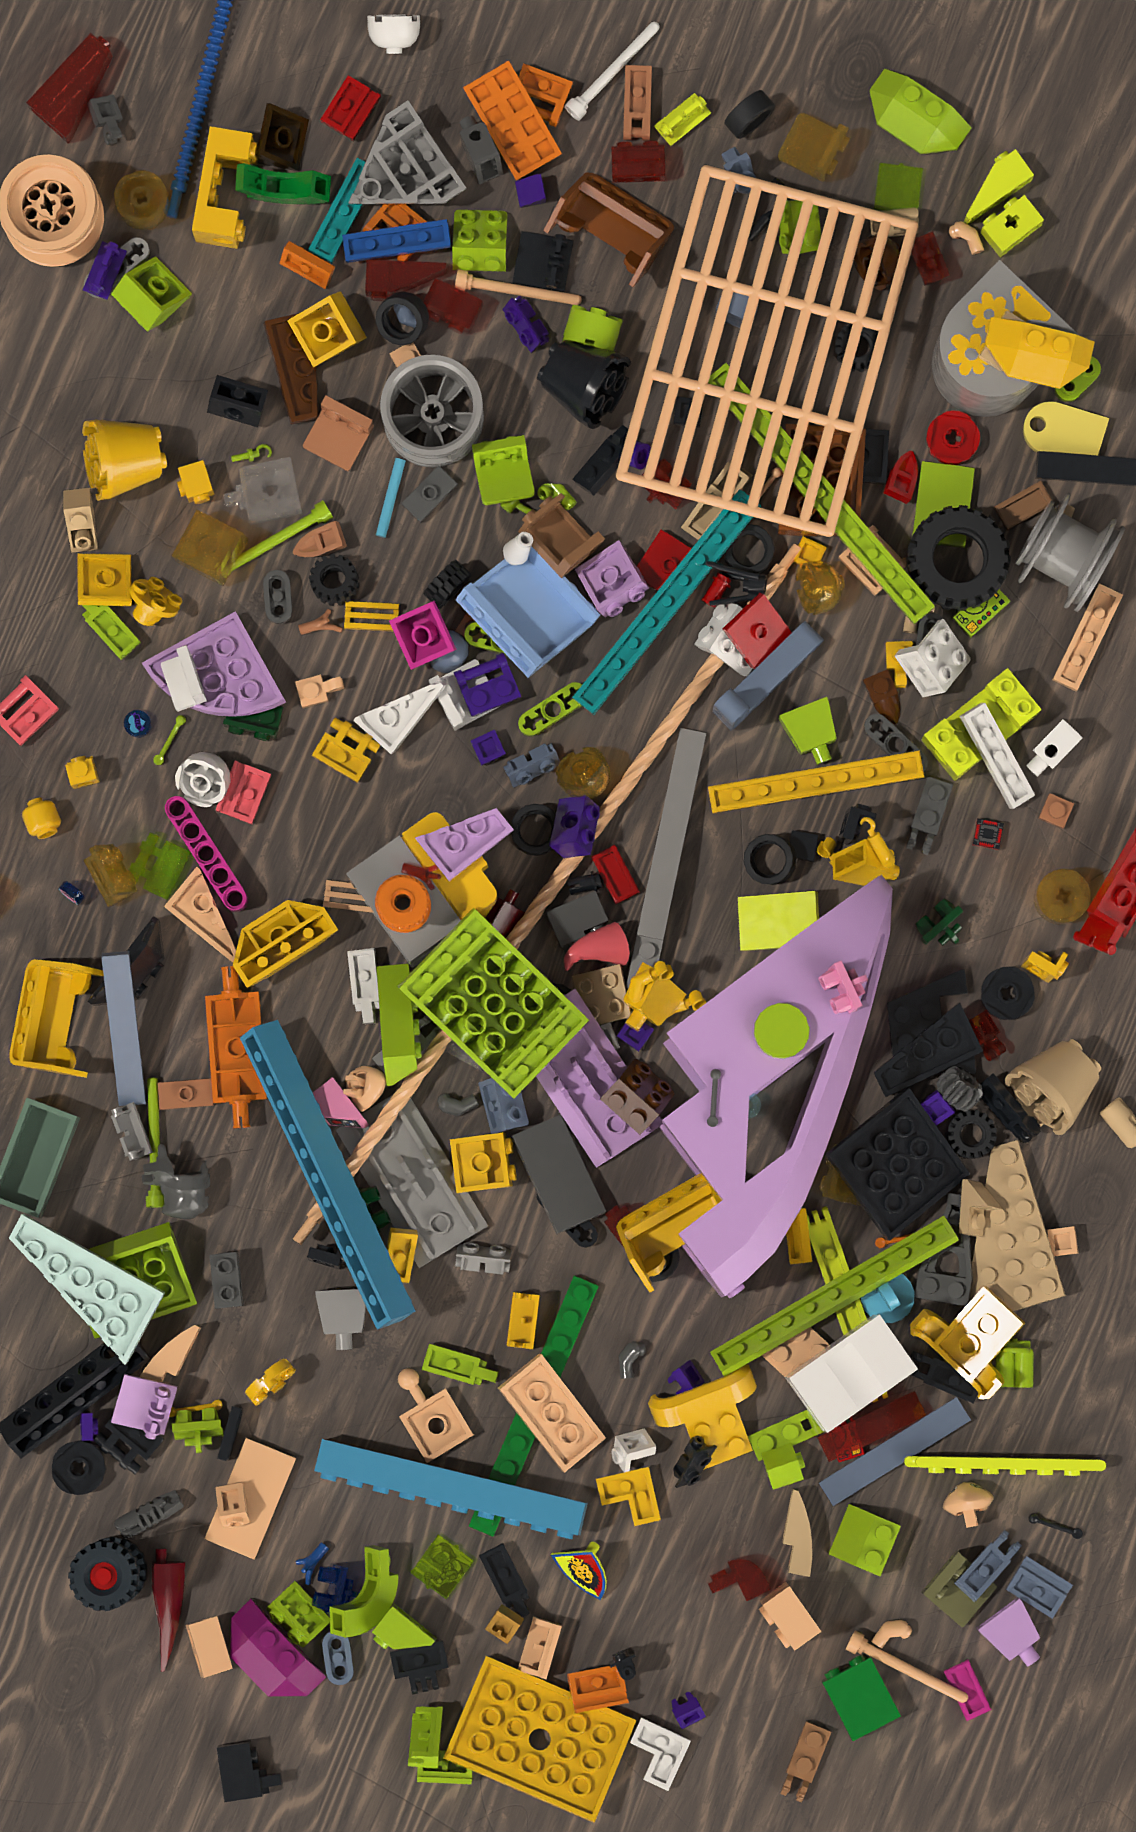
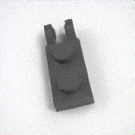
M927 777L910 827L912 831L906 848L912 850L916 844L918 831L928 834L922 847V853L928 855L934 836L937 835L953 784Z

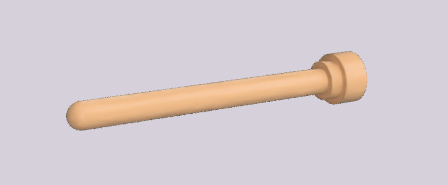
M458 269L454 289L456 291L465 292V289L471 290V288L571 305H579L582 302L581 296L576 294L473 277V274H468L466 270Z
M855 1630L845 1650L856 1654V1652L862 1654L863 1652L961 1703L968 1700L967 1693L867 1643L868 1639L864 1638V1634Z

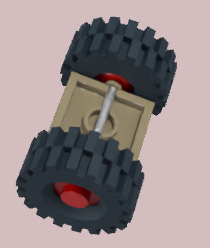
M109 1537L91 1543L79 1551L70 1564L71 1569L68 1572V1579H70L69 1586L75 1594L74 1597L77 1601L80 1600L83 1603L82 1605L87 1608L90 1607L95 1611H110L124 1605L137 1596L147 1579L146 1569L148 1568L144 1560V1554L139 1551L136 1544H132L125 1538Z

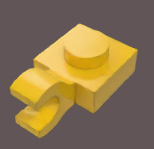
M913 641L885 643L886 669L894 670L896 688H906L907 677L906 672L895 658V655L900 649L912 647Z

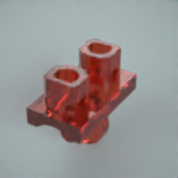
M932 231L915 238L912 255L924 286L948 278L950 274L934 232Z
M665 459L658 462L654 479L669 483L670 478L667 475L673 468ZM682 477L680 486L689 488L691 483L685 477ZM645 488L650 493L646 499L649 503L657 499L662 505L667 502L676 510L684 500L682 497Z

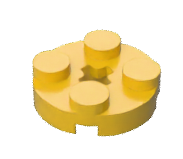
M283 1358L264 1372L265 1375L259 1380L256 1379L246 1389L245 1394L255 1406H258L268 1397V1392L271 1391L275 1394L286 1384L284 1381L296 1372V1369L287 1359Z

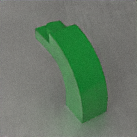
M246 163L237 164L235 191L247 194V198L271 203L297 205L329 202L331 176L313 170L296 173L275 172Z

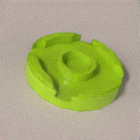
M777 1003L768 1006L759 1014L754 1023L755 1041L763 1053L772 1058L786 1059L795 1056L804 1048L809 1039L807 1018L800 1009L791 1004Z

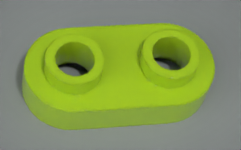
M1093 356L1091 357L1090 366L1092 367V372L1086 373L1084 371L1069 383L1074 387L1072 391H1066L1064 386L1060 389L1055 388V394L1058 399L1063 402L1075 401L1098 378L1101 372L1099 361Z

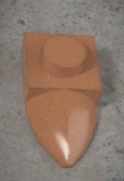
M333 521L310 531L296 544L293 554L300 557L327 556L347 547L340 523Z

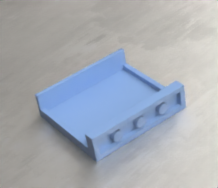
M532 546L525 563L511 565L505 559L502 560L475 583H469L464 587L456 598V601L527 678L532 676L591 628L600 616L595 606L582 596L577 587L569 582L565 576L560 578Z

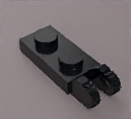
M994 1073L981 1083L982 1100L1008 1131L1010 1130L1020 1142L1027 1143L1031 1141L1032 1136L1035 1137L1041 1132V1125L1037 1123L1033 1116H1028L1021 1104L1016 1101Z
M915 1351L912 1352L911 1357L914 1360L930 1365L927 1374L916 1370L911 1374L912 1376L924 1380L923 1383L974 1404L978 1395L977 1390L950 1364L934 1357L931 1359Z

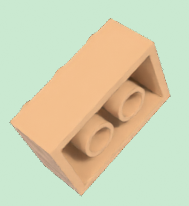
M787 1582L760 1600L763 1605L759 1608L761 1614L770 1626L774 1623L779 1629L774 1632L785 1648L791 1645L795 1651L821 1632Z

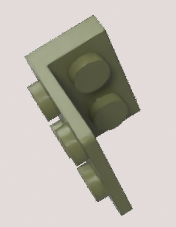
M955 1551L921 1593L959 1626L964 1627L995 1591L997 1586L992 1582L984 1593L973 1602L954 1584L971 1564L959 1552Z

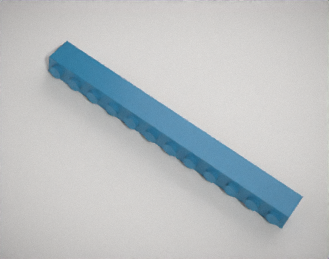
M278 1020L252 1027L240 1037V1040L376 1329L378 1330L404 1320L415 1312L412 1300L404 1288L400 1275L396 1271L389 1252L378 1233L377 1226L370 1216L366 1203L361 1197L354 1178L344 1161L342 1152L336 1144L331 1129L327 1125L284 1030Z

